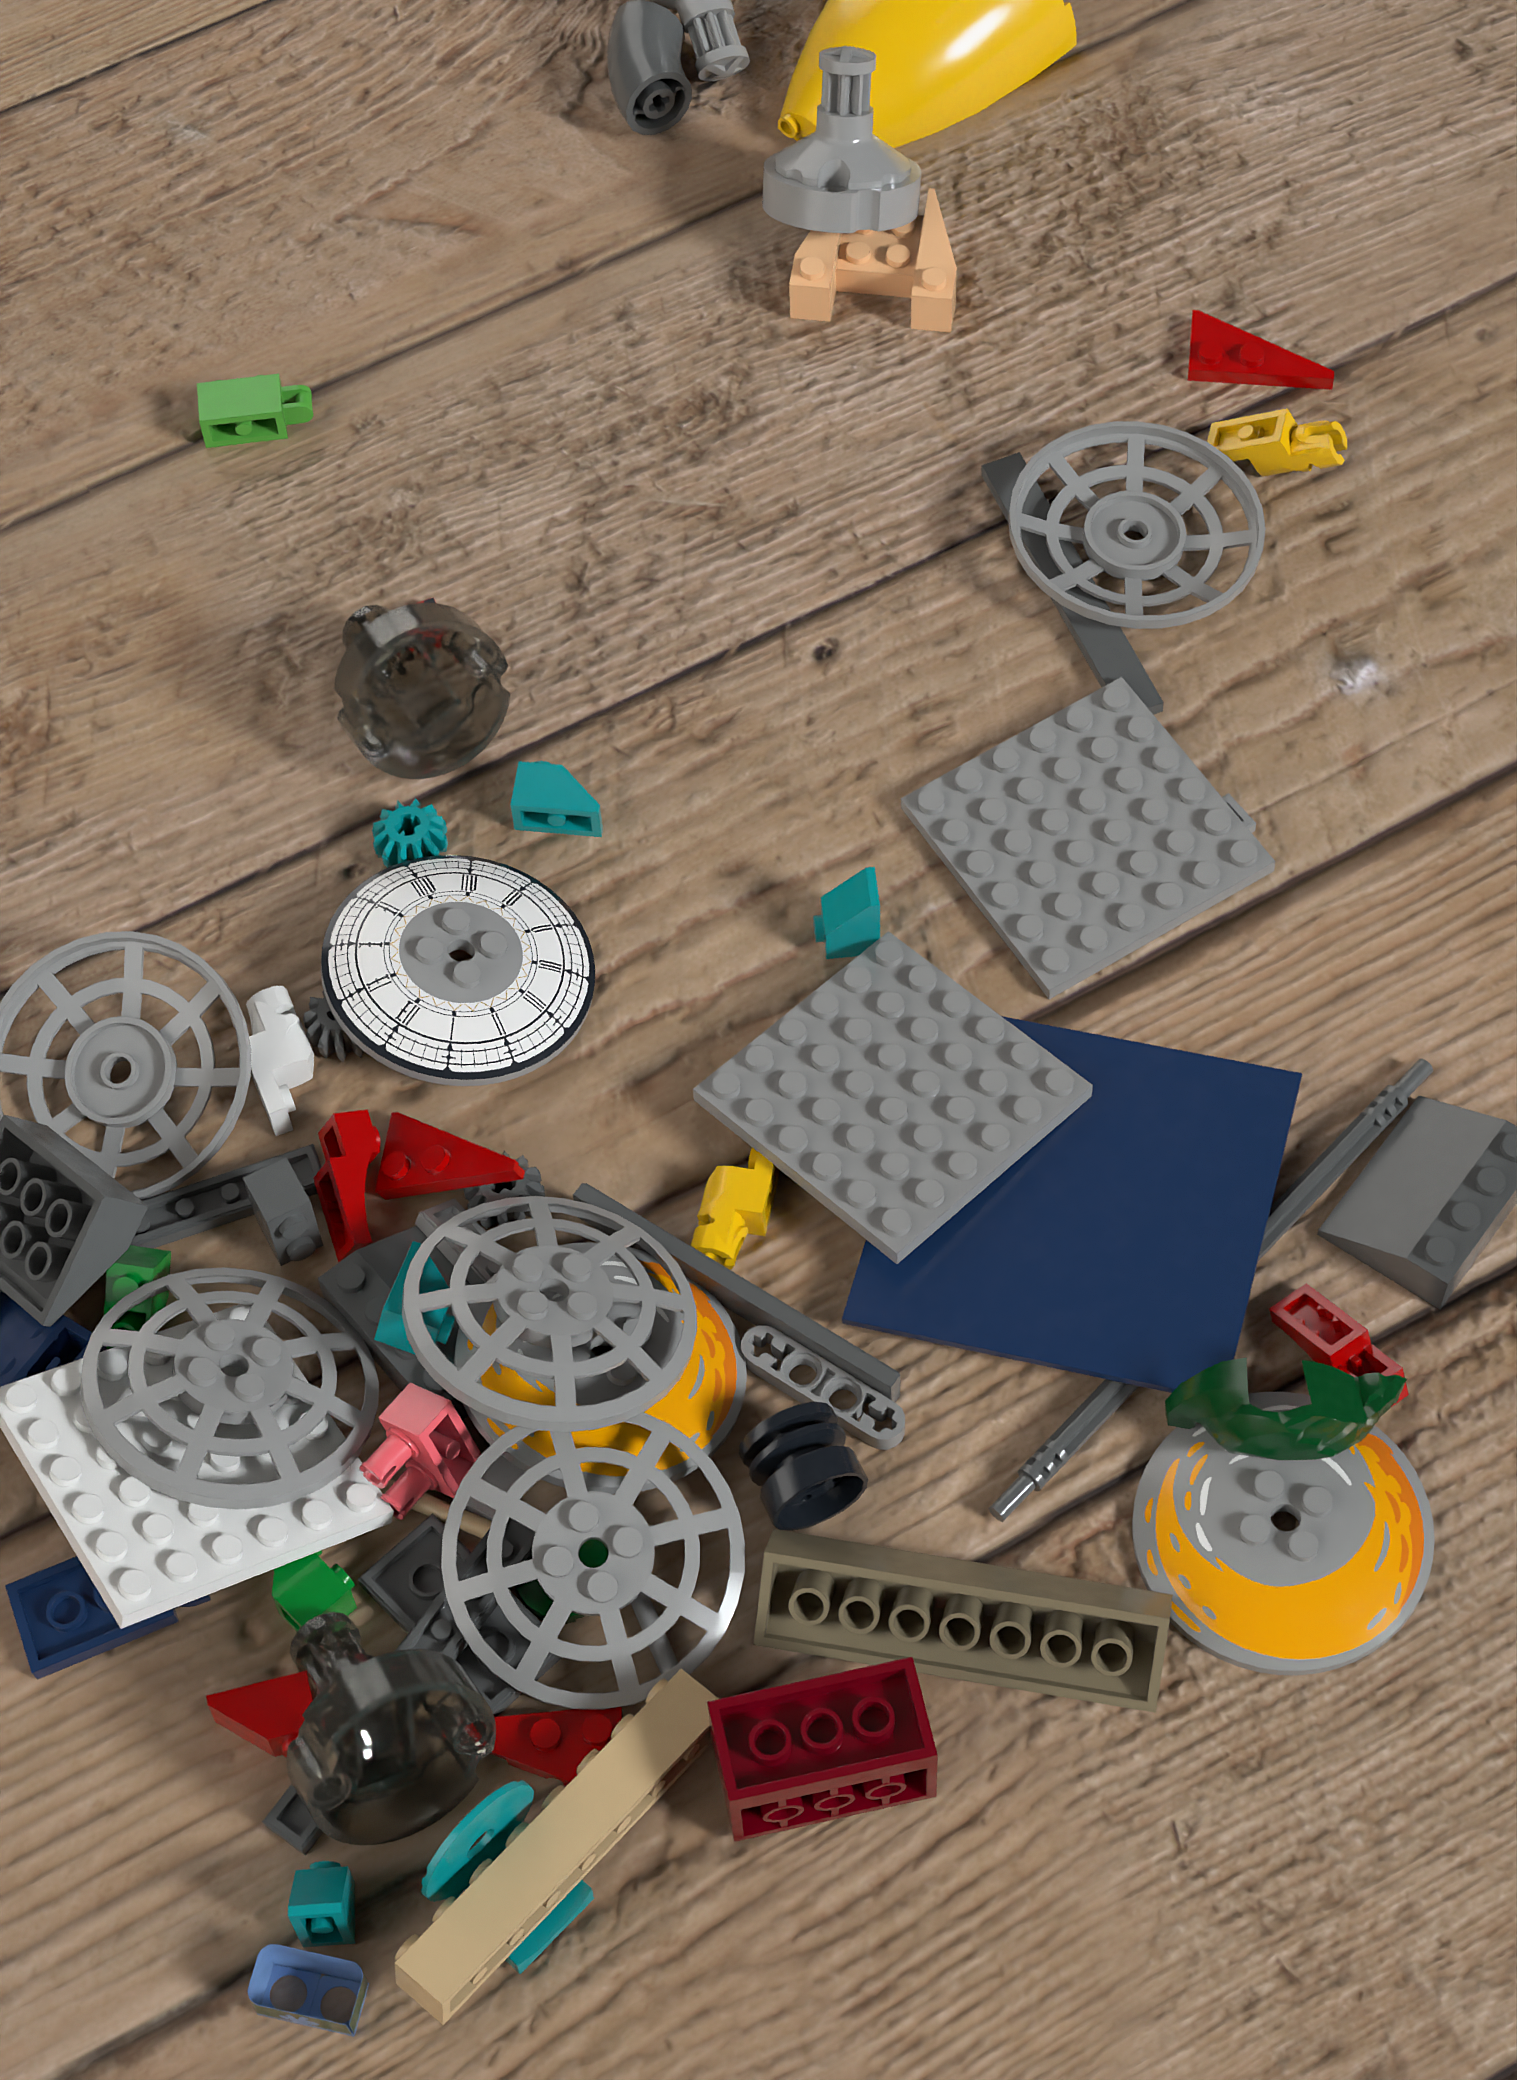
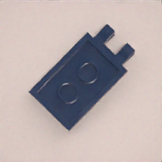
M77 1556L5 1585L31 1673L37 1680L179 1622L176 1610L173 1608L121 1629ZM210 1594L178 1607H193L211 1600Z

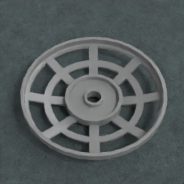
M1113 421L1089 425L1068 432L1048 443L1030 459L1021 471L1012 491L1008 516L1010 539L1016 557L1027 575L1044 593L1062 606L1086 618L1108 625L1134 629H1161L1184 625L1207 617L1228 605L1244 590L1255 574L1262 556L1266 529L1263 508L1256 490L1244 472L1227 455L1208 442L1187 432L1165 425L1139 421ZM1128 443L1126 465L1102 467L1078 476L1065 460L1066 456L1092 446ZM1145 444L1179 452L1198 461L1208 469L1192 484H1189L1169 472L1144 466ZM1048 468H1051L1065 487L1053 500L1047 514V520L1023 514V504L1031 487L1041 474ZM1126 479L1125 491L1115 492L1101 499L1090 489V487L1103 482ZM1220 480L1232 490L1240 502L1248 521L1249 530L1223 533L1217 512L1204 496ZM1143 481L1162 485L1175 491L1179 496L1168 503L1156 495L1143 492ZM1074 498L1088 510L1084 528L1059 524L1064 509ZM1194 506L1203 518L1209 534L1186 535V527L1181 515ZM1021 529L1046 536V544L1051 558L1063 574L1049 580L1035 566L1025 550ZM1136 531L1141 533L1144 538L1132 540L1126 537L1124 533ZM1059 540L1083 544L1090 560L1073 568L1064 556ZM1249 546L1248 558L1242 573L1233 586L1225 593L1205 584L1217 569L1223 549ZM1209 550L1207 560L1196 576H1191L1177 566L1183 551ZM1101 572H1105L1113 577L1124 580V594L1103 589L1088 580ZM1160 576H1164L1179 587L1162 594L1142 596V581L1155 579ZM1077 586L1098 599L1125 605V614L1089 605L1067 594L1065 591ZM1190 594L1206 602L1204 605L1183 612L1166 615H1143V607L1169 604L1183 599Z
M133 931L104 932L79 938L54 949L31 965L12 984L0 1002V1072L27 1076L29 1103L38 1123L49 1126L112 1178H115L117 1167H128L145 1163L163 1155L169 1150L172 1151L182 1165L183 1169L170 1178L146 1188L130 1191L141 1201L167 1192L196 1174L220 1150L234 1129L245 1104L251 1077V1045L247 1023L238 1000L225 980L204 959L181 944L157 935ZM114 950H125L124 978H113L97 982L71 995L54 975L64 967L88 956ZM144 951L159 953L180 961L197 972L207 983L188 1002L183 996L169 987L143 979ZM40 987L57 1008L50 1014L39 1030L32 1046L30 1057L2 1053L5 1039L15 1017L28 998ZM123 993L121 1016L110 1017L94 1023L82 1008L99 998ZM142 994L163 1000L174 1007L179 1013L158 1031L152 1025L140 1019ZM219 997L226 1006L236 1030L239 1048V1068H215L213 1043L201 1016ZM68 1020L80 1036L71 1047L67 1060L46 1059L53 1038ZM189 1028H192L199 1045L201 1068L177 1067L172 1045ZM121 1061H129L131 1064L129 1078L119 1084L113 1083L111 1080L112 1068ZM43 1077L65 1079L68 1095L73 1104L54 1118H52L45 1101ZM199 1087L190 1110L176 1126L163 1109L169 1101L174 1088ZM212 1087H237L234 1100L224 1123L210 1144L198 1155L185 1136L194 1128L202 1116L210 1099ZM0 1101V1121H1V1119H2V1117H3V1112H2L1 1101ZM86 1117L106 1126L101 1152L80 1146L71 1140L65 1132ZM149 1121L162 1138L141 1150L121 1153L125 1128L134 1127Z
M544 1196L505 1198L483 1203L457 1214L440 1225L421 1244L410 1263L403 1288L402 1318L407 1339L418 1361L433 1380L454 1398L477 1412L507 1424L533 1430L555 1432L595 1430L622 1423L645 1412L663 1399L681 1379L690 1361L697 1332L696 1304L690 1284L678 1263L667 1250L642 1228L623 1217L592 1204L566 1198ZM530 1211L532 1218L504 1223L486 1231L482 1235L462 1228L484 1218L511 1212ZM550 1212L589 1219L612 1228L617 1232L608 1236L584 1224L563 1219H552ZM534 1230L537 1246L514 1253L495 1241L511 1234ZM555 1230L577 1234L595 1241L597 1244L585 1253L558 1246ZM442 1240L464 1247L465 1249L454 1265L450 1279V1288L419 1294V1284L423 1268L433 1249ZM637 1243L651 1254L670 1275L680 1294L654 1289L643 1265L627 1247ZM479 1254L501 1266L494 1283L465 1285L468 1270ZM616 1255L630 1270L638 1286L611 1283L608 1275L600 1265ZM556 1292L565 1299L562 1301H550L542 1293ZM493 1301L495 1312L502 1325L490 1336L475 1320L468 1304ZM613 1301L641 1304L639 1320L629 1336L609 1319ZM451 1306L460 1329L470 1342L478 1348L460 1370L445 1357L433 1342L424 1324L422 1312ZM656 1307L683 1313L684 1319L680 1341L671 1359L662 1369L641 1348L652 1330ZM597 1335L614 1348L598 1357L573 1362L572 1347L587 1343ZM517 1338H520L536 1346L551 1348L552 1362L524 1356L508 1349V1347ZM494 1361L523 1374L554 1379L555 1406L538 1405L513 1399L490 1390L477 1381ZM626 1361L647 1381L640 1388L619 1398L593 1405L576 1406L575 1379L605 1373Z
M223 1267L194 1269L170 1274L144 1284L123 1297L103 1316L91 1334L83 1356L80 1391L83 1410L92 1433L106 1453L128 1474L148 1487L181 1501L213 1508L251 1509L270 1507L297 1500L320 1490L340 1476L359 1456L370 1437L378 1408L379 1381L374 1360L364 1339L330 1302L306 1287L278 1276L254 1270ZM226 1282L253 1285L262 1289L258 1295L238 1291H212L198 1294L191 1285ZM168 1290L177 1298V1301L156 1312L142 1326L140 1331L111 1329L112 1325L125 1312L147 1298ZM284 1294L301 1301L322 1314L342 1333L321 1334L303 1315L278 1302L280 1296ZM238 1303L251 1305L252 1307L245 1320H218L207 1304ZM184 1311L189 1313L198 1326L190 1331L182 1340L155 1334L167 1321ZM271 1312L291 1322L306 1337L282 1341L276 1334L264 1326ZM101 1347L131 1348L128 1362V1378L132 1395L105 1408L100 1397L97 1379L98 1358ZM355 1349L362 1363L365 1376V1396L361 1411L334 1396L337 1384V1370L331 1351ZM146 1351L174 1357L172 1377L148 1386L144 1373V1356ZM317 1353L322 1370L321 1388L293 1377L294 1365L292 1358ZM227 1366H236L245 1373L238 1377H232L223 1373L221 1369ZM178 1395L188 1408L200 1415L195 1428L191 1429L172 1418L158 1403ZM288 1395L312 1405L311 1409L300 1420L283 1430L280 1429L273 1415L284 1404ZM142 1411L147 1419L161 1432L187 1446L177 1472L160 1465L140 1452L120 1433L115 1425ZM327 1413L353 1428L346 1440L332 1454L315 1466L299 1472L289 1446L310 1434L323 1421ZM253 1422L261 1437L249 1439H229L214 1436L219 1423L237 1425ZM206 1453L235 1457L269 1453L279 1479L262 1483L231 1484L210 1482L198 1479L197 1476Z
M644 1412L624 1421L652 1431L638 1456L625 1451L604 1447L576 1449L571 1432L550 1431L556 1455L550 1456L528 1469L505 1492L481 1478L490 1465L509 1447L531 1433L538 1431L516 1426L500 1436L478 1457L461 1481L449 1507L442 1536L441 1569L446 1598L455 1623L471 1650L493 1674L517 1691L543 1703L569 1709L605 1710L631 1706L645 1701L651 1689L661 1679L665 1678L669 1681L681 1668L690 1675L709 1657L725 1634L738 1605L745 1574V1540L740 1513L731 1490L714 1462L692 1439L669 1423ZM669 1442L684 1451L702 1470L716 1492L722 1507L721 1509L693 1515L678 1487L661 1470L655 1467ZM586 1462L608 1463L629 1469L615 1495L599 1491L587 1492L580 1464ZM560 1469L567 1498L554 1505L546 1514L520 1500L536 1482ZM647 1480L654 1484L667 1498L678 1519L648 1526L642 1514L633 1506ZM470 1497L496 1510L487 1539L486 1562L488 1572L459 1581L456 1567L457 1537L464 1509ZM509 1518L536 1532L532 1545V1559L503 1567L502 1542ZM728 1529L730 1572L723 1601L716 1613L691 1597L695 1589L700 1567V1542L698 1535ZM592 1539L603 1542L609 1552L606 1562L596 1568L585 1566L578 1557L581 1545ZM684 1539V1569L677 1589L651 1574L654 1565V1547ZM538 1580L544 1592L554 1601L539 1628L522 1613L508 1588ZM641 1592L667 1607L663 1614L649 1627L635 1636L627 1638L620 1609L633 1602ZM494 1593L496 1601L508 1621L523 1637L531 1642L517 1669L503 1661L484 1641L468 1614L465 1601ZM571 1612L584 1616H600L607 1644L600 1646L579 1645L562 1641L557 1637ZM680 1615L707 1631L698 1645L677 1665L657 1678L639 1685L631 1654L643 1650L660 1639L676 1623ZM549 1652L556 1656L576 1661L602 1662L612 1660L619 1690L607 1693H575L546 1686L534 1679Z

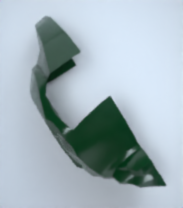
M1247 1358L1222 1361L1208 1367L1182 1382L1165 1400V1416L1168 1426L1191 1429L1195 1427L1196 1422L1200 1423L1219 1445L1232 1454L1273 1460H1316L1330 1458L1361 1442L1370 1433L1380 1417L1398 1401L1407 1379L1399 1375L1384 1376L1380 1373H1366L1359 1377H1353L1332 1366L1302 1360L1312 1404L1303 1405L1289 1411L1273 1412L1261 1410L1249 1403Z

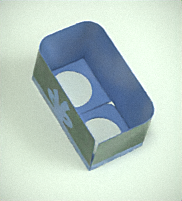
M270 1944L261 1949L257 1956L248 1986V1996L257 2015L354 2037L369 1982L356 1962L278 1944ZM288 1975L300 1978L307 1988V1997L304 2004L293 2012L276 2009L270 2000V1990L273 1984L279 1978ZM335 1987H346L353 1991L357 1997L351 2019L345 2023L328 2021L321 2013L320 2005L323 1996Z

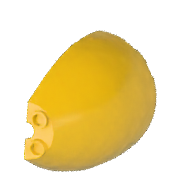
M828 0L808 35L791 77L778 120V129L785 136L796 141L815 132L817 106L821 104L823 70L819 68V53L828 48L851 46L866 49L876 54V70L871 73L870 106L873 107L874 111L872 133L892 148L935 134L981 112L1037 76L1076 46V25L1070 2H1063V0Z

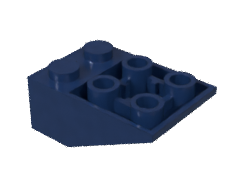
M1 1291L0 1387L82 1359L92 1332L65 1315H62L51 1327L43 1326L5 1292ZM102 1346L100 1352L107 1350L106 1346Z

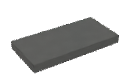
M433 1513L358 1578L360 1586L407 1634L444 1588L441 1559L442 1536L445 1525ZM458 1538L457 1570L471 1553ZM510 1592L522 1613L539 1628L541 1622ZM498 1605L478 1631L484 1641L503 1661L517 1669L531 1642L523 1637L508 1621ZM469 1645L465 1647L446 1672L451 1680L487 1717H497L523 1694L493 1674L474 1654ZM549 1652L534 1680L537 1681L562 1657Z

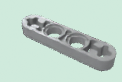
M759 1325L749 1329L744 1334L741 1340V1352L746 1360V1368L802 1404L809 1402L827 1403L833 1408L838 1418L837 1424L871 1447L879 1450H888L896 1447L902 1441L905 1435V1414L902 1408L894 1401L775 1328ZM766 1343L771 1344L773 1356L768 1353H762L759 1357L755 1356L754 1345L762 1348ZM777 1359L782 1361L780 1371H776ZM798 1365H807L812 1367L817 1375L811 1383L799 1385L790 1379V1371ZM848 1390L856 1396L857 1401L851 1408L839 1410L830 1404L829 1398L835 1391ZM866 1403H869V1416L863 1413ZM886 1417L892 1419L893 1430L885 1427L881 1432L875 1431L874 1419L880 1422L884 1421Z

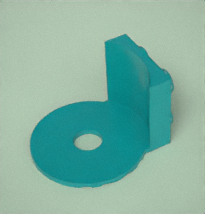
M520 1780V1782L513 1781L500 1787L472 1809L453 1829L431 1859L427 1867V1874L422 1878L423 1888L421 1892L428 1900L436 1902L446 1900L451 1896L458 1898L470 1886L469 1880L477 1867L488 1858L494 1861L507 1848L505 1844L508 1837L519 1824L524 1822L533 1802L534 1790L524 1780ZM485 1833L483 1838L470 1850L474 1842ZM581 1880L505 1961L521 1974L594 1899L592 1888Z

